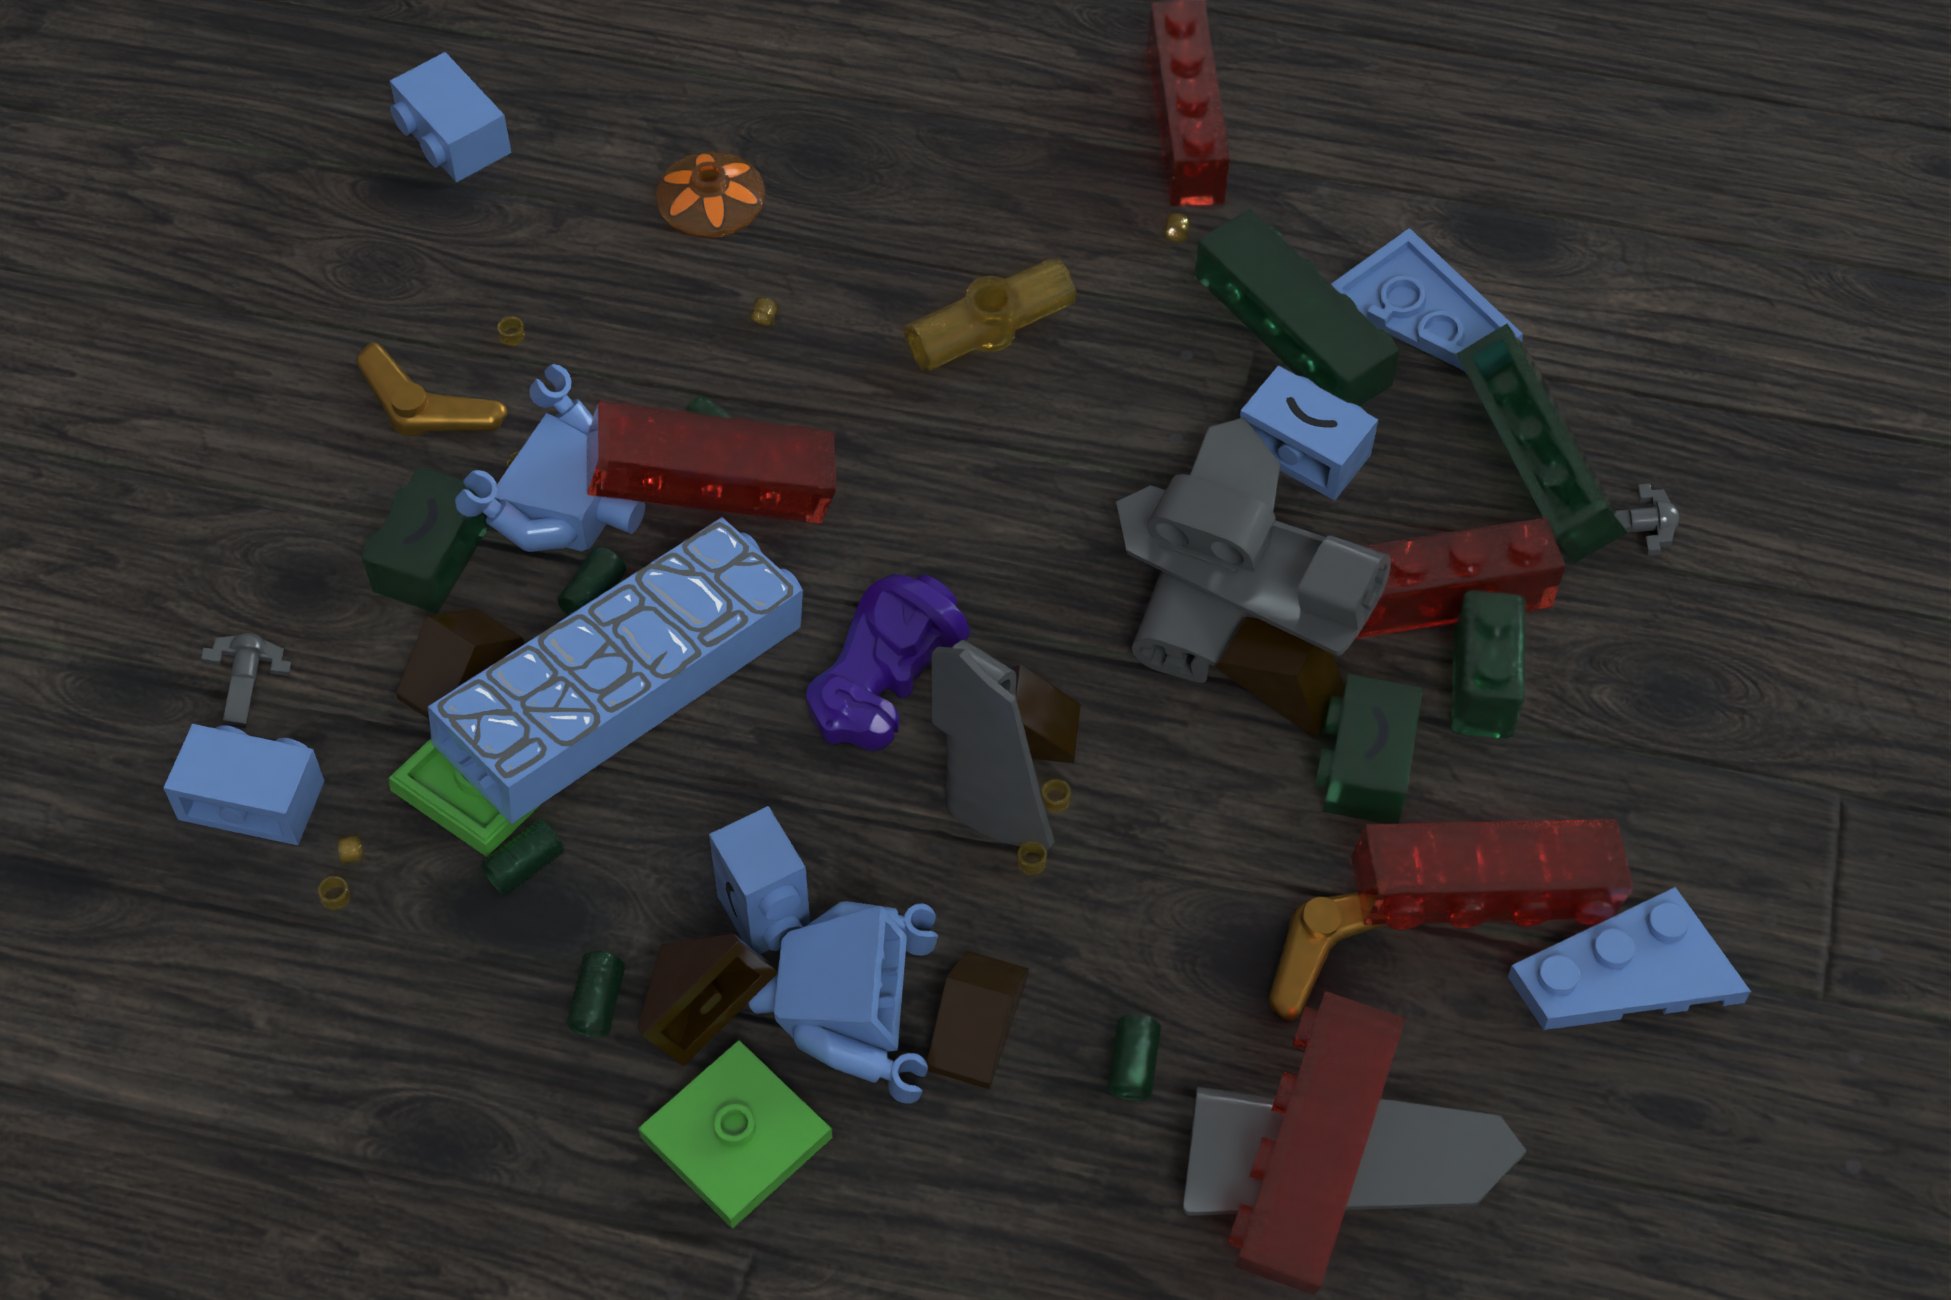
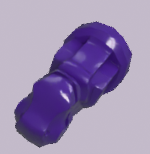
M893 573L875 581L867 588L859 601L840 656L832 667L817 676L807 688V708L816 728L826 743L830 745L841 742L851 743L868 751H880L886 748L894 740V732L898 733L900 717L896 707L888 700L879 696L885 690H891L898 698L909 697L913 692V679L920 677L922 671L931 663L932 652L938 646L952 648L962 640L967 641L971 632L965 616L956 607L957 600L953 593L941 582L928 575H919L915 579L910 576Z

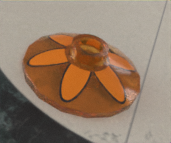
M708 151L688 155L672 164L659 179L656 200L660 214L673 228L691 236L713 238L733 234L751 224L763 208L766 193L761 174L748 161L730 153Z

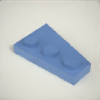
M1410 228L1323 289L1324 303L1477 378L1522 346L1523 333Z
M1676 887L1513 964L1508 974L1509 980L1543 1030L1621 1020L1623 1014L1662 1009L1663 1014L1688 1011L1690 1005L1720 1001L1722 1006L1742 1004L1746 1002L1751 993L1748 986Z

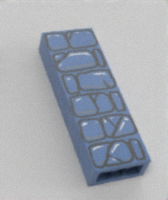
M721 517L429 705L428 712L432 745L513 824L801 628L803 589L790 571L779 569L761 552L758 544L750 535L738 532Z

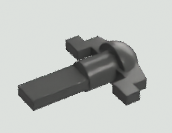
M1650 483L1638 484L1640 504L1652 503L1653 507L1582 514L1584 536L1657 531V535L1646 536L1648 556L1660 555V547L1672 546L1674 532L1679 524V512L1669 500L1664 489L1651 490Z
M250 632L237 636L215 637L213 649L203 647L202 663L220 665L222 654L234 656L223 724L246 727L259 661L272 662L271 674L289 676L291 661L282 660L284 648L263 640L259 635Z

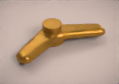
M379 343L367 344L357 355V366L388 415L392 428L399 434L417 436L427 431H494L501 427L502 422L507 416V408L500 401L425 392L422 386L414 383Z
M1392 886L1338 896L1316 897L1299 905L1290 918L1288 933L1269 995L1271 1009L1285 1020L1292 1021L1297 1019L1305 1007L1330 950L1336 943L1345 938L1414 916L1419 909L1416 897L1405 887Z

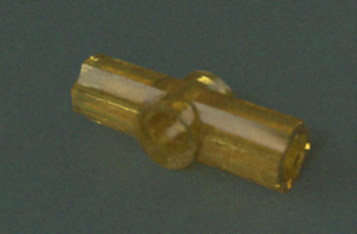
M1050 258L1006 279L998 276L977 278L968 286L965 298L905 325V339L914 360L922 370L927 368L929 371L975 349L987 352L999 351L1012 343L1016 330L1076 302V289L1070 278L1069 270L1059 258L1056 260Z

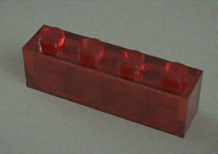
M1205 0L1151 2L1148 55L1170 206L1225 204L1230 155Z
M598 401L587 435V495L821 524L837 490L834 432L815 430L805 426H785L755 422L746 418L732 419L694 414L686 410L672 411L641 407L625 402L611 403Z
M1537 518L1364 545V547L1388 554L1391 558V568L1382 596L1356 638L1552 607L1565 564L1548 518Z
M1617 819L1366 824L1351 856L1364 925L1386 924L1389 928L1396 930L1410 929L1421 923H1450L1454 927L1469 928L1492 921H1513L1520 926H1533L1547 920L1576 919L1581 924H1597L1614 917L1633 889Z
M1327 991L1323 995L1318 1011L1308 1007L1304 1008L1292 1046L1305 1051L1297 1075L1283 1072L1271 1111L1283 1115L1282 1122L1275 1141L1262 1136L1249 1177L1260 1180L1262 1183L1254 1207L1240 1203L1227 1244L1240 1248L1234 1267L1314 1296L1321 1288L1406 1018Z

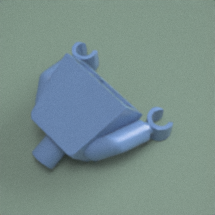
M552 364L544 373L547 380L555 386L556 392L548 390L539 379H536L530 385L529 392L530 398L538 406L544 408L554 406L558 411L556 416L548 413L545 414L498 483L487 472L481 470L472 471L463 482L478 497L472 492L463 489L456 496L455 504L457 510L462 515L468 517L477 516L483 512L487 515V524L524 551L536 552L564 548L584 551L592 547L606 524L630 534L634 533L643 519L645 502L626 494L627 482L623 457L620 451L579 399L572 401L568 397L567 393L571 389L572 381L567 370L560 365Z
M849 901L839 902L806 927L789 931L782 938L778 974L749 1001L750 1008L756 1014L774 1012L776 1021L794 1039L798 1049L833 1069L872 1083L877 1082L879 1078L887 1080V1088L895 1100L901 1103L918 1101L923 1091L915 1085L904 1083L898 1074L911 1072L917 1076L925 1077L928 1071L926 1061L923 1057L914 1053L901 1055L893 1061L887 1058L886 1051L898 1050L906 951L913 955L922 956L931 953L936 946L938 935L935 932L916 929L933 928L936 919L934 910L926 904H915L907 910L905 916L898 915L896 908Z

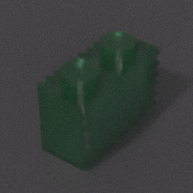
M1470 590L1464 595L1453 634L1455 637L1453 656L1455 658L1452 665L1454 667L1452 675L1454 677L1452 684L1454 688L1452 697L1454 699L1451 706L1453 708L1451 729L1457 734L1504 739L1514 736V730H1516L1518 717H1520L1522 704H1524L1526 599L1521 595Z

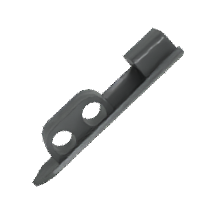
M1243 417L1208 427L1190 476L1251 495L1261 500L1273 511L1280 463ZM1161 571L1133 642L1132 652L1139 662L1149 668L1193 682L1204 683L1208 678L1211 667L1215 666L1241 621L1245 617H1256Z
M1186 474L1175 475L1166 490L1150 485L1116 501L1128 555L1333 655H1342L1358 636L1372 614L1387 584L1391 568V558L1388 554L1334 536L1324 537L1276 521L1273 511L1258 498Z
M966 640L956 643L952 648L938 646L932 652V723L934 727L947 734L946 804L950 814L957 821L975 831L1004 843L1032 850H1049L1055 843L1040 793L1016 698V672Z
M1197 1086L1186 1170L1183 1211L1188 1216L1304 1211L1474 1207L1525 1156L1527 1151L1501 1115L1359 1096L1345 1098L1334 1106Z

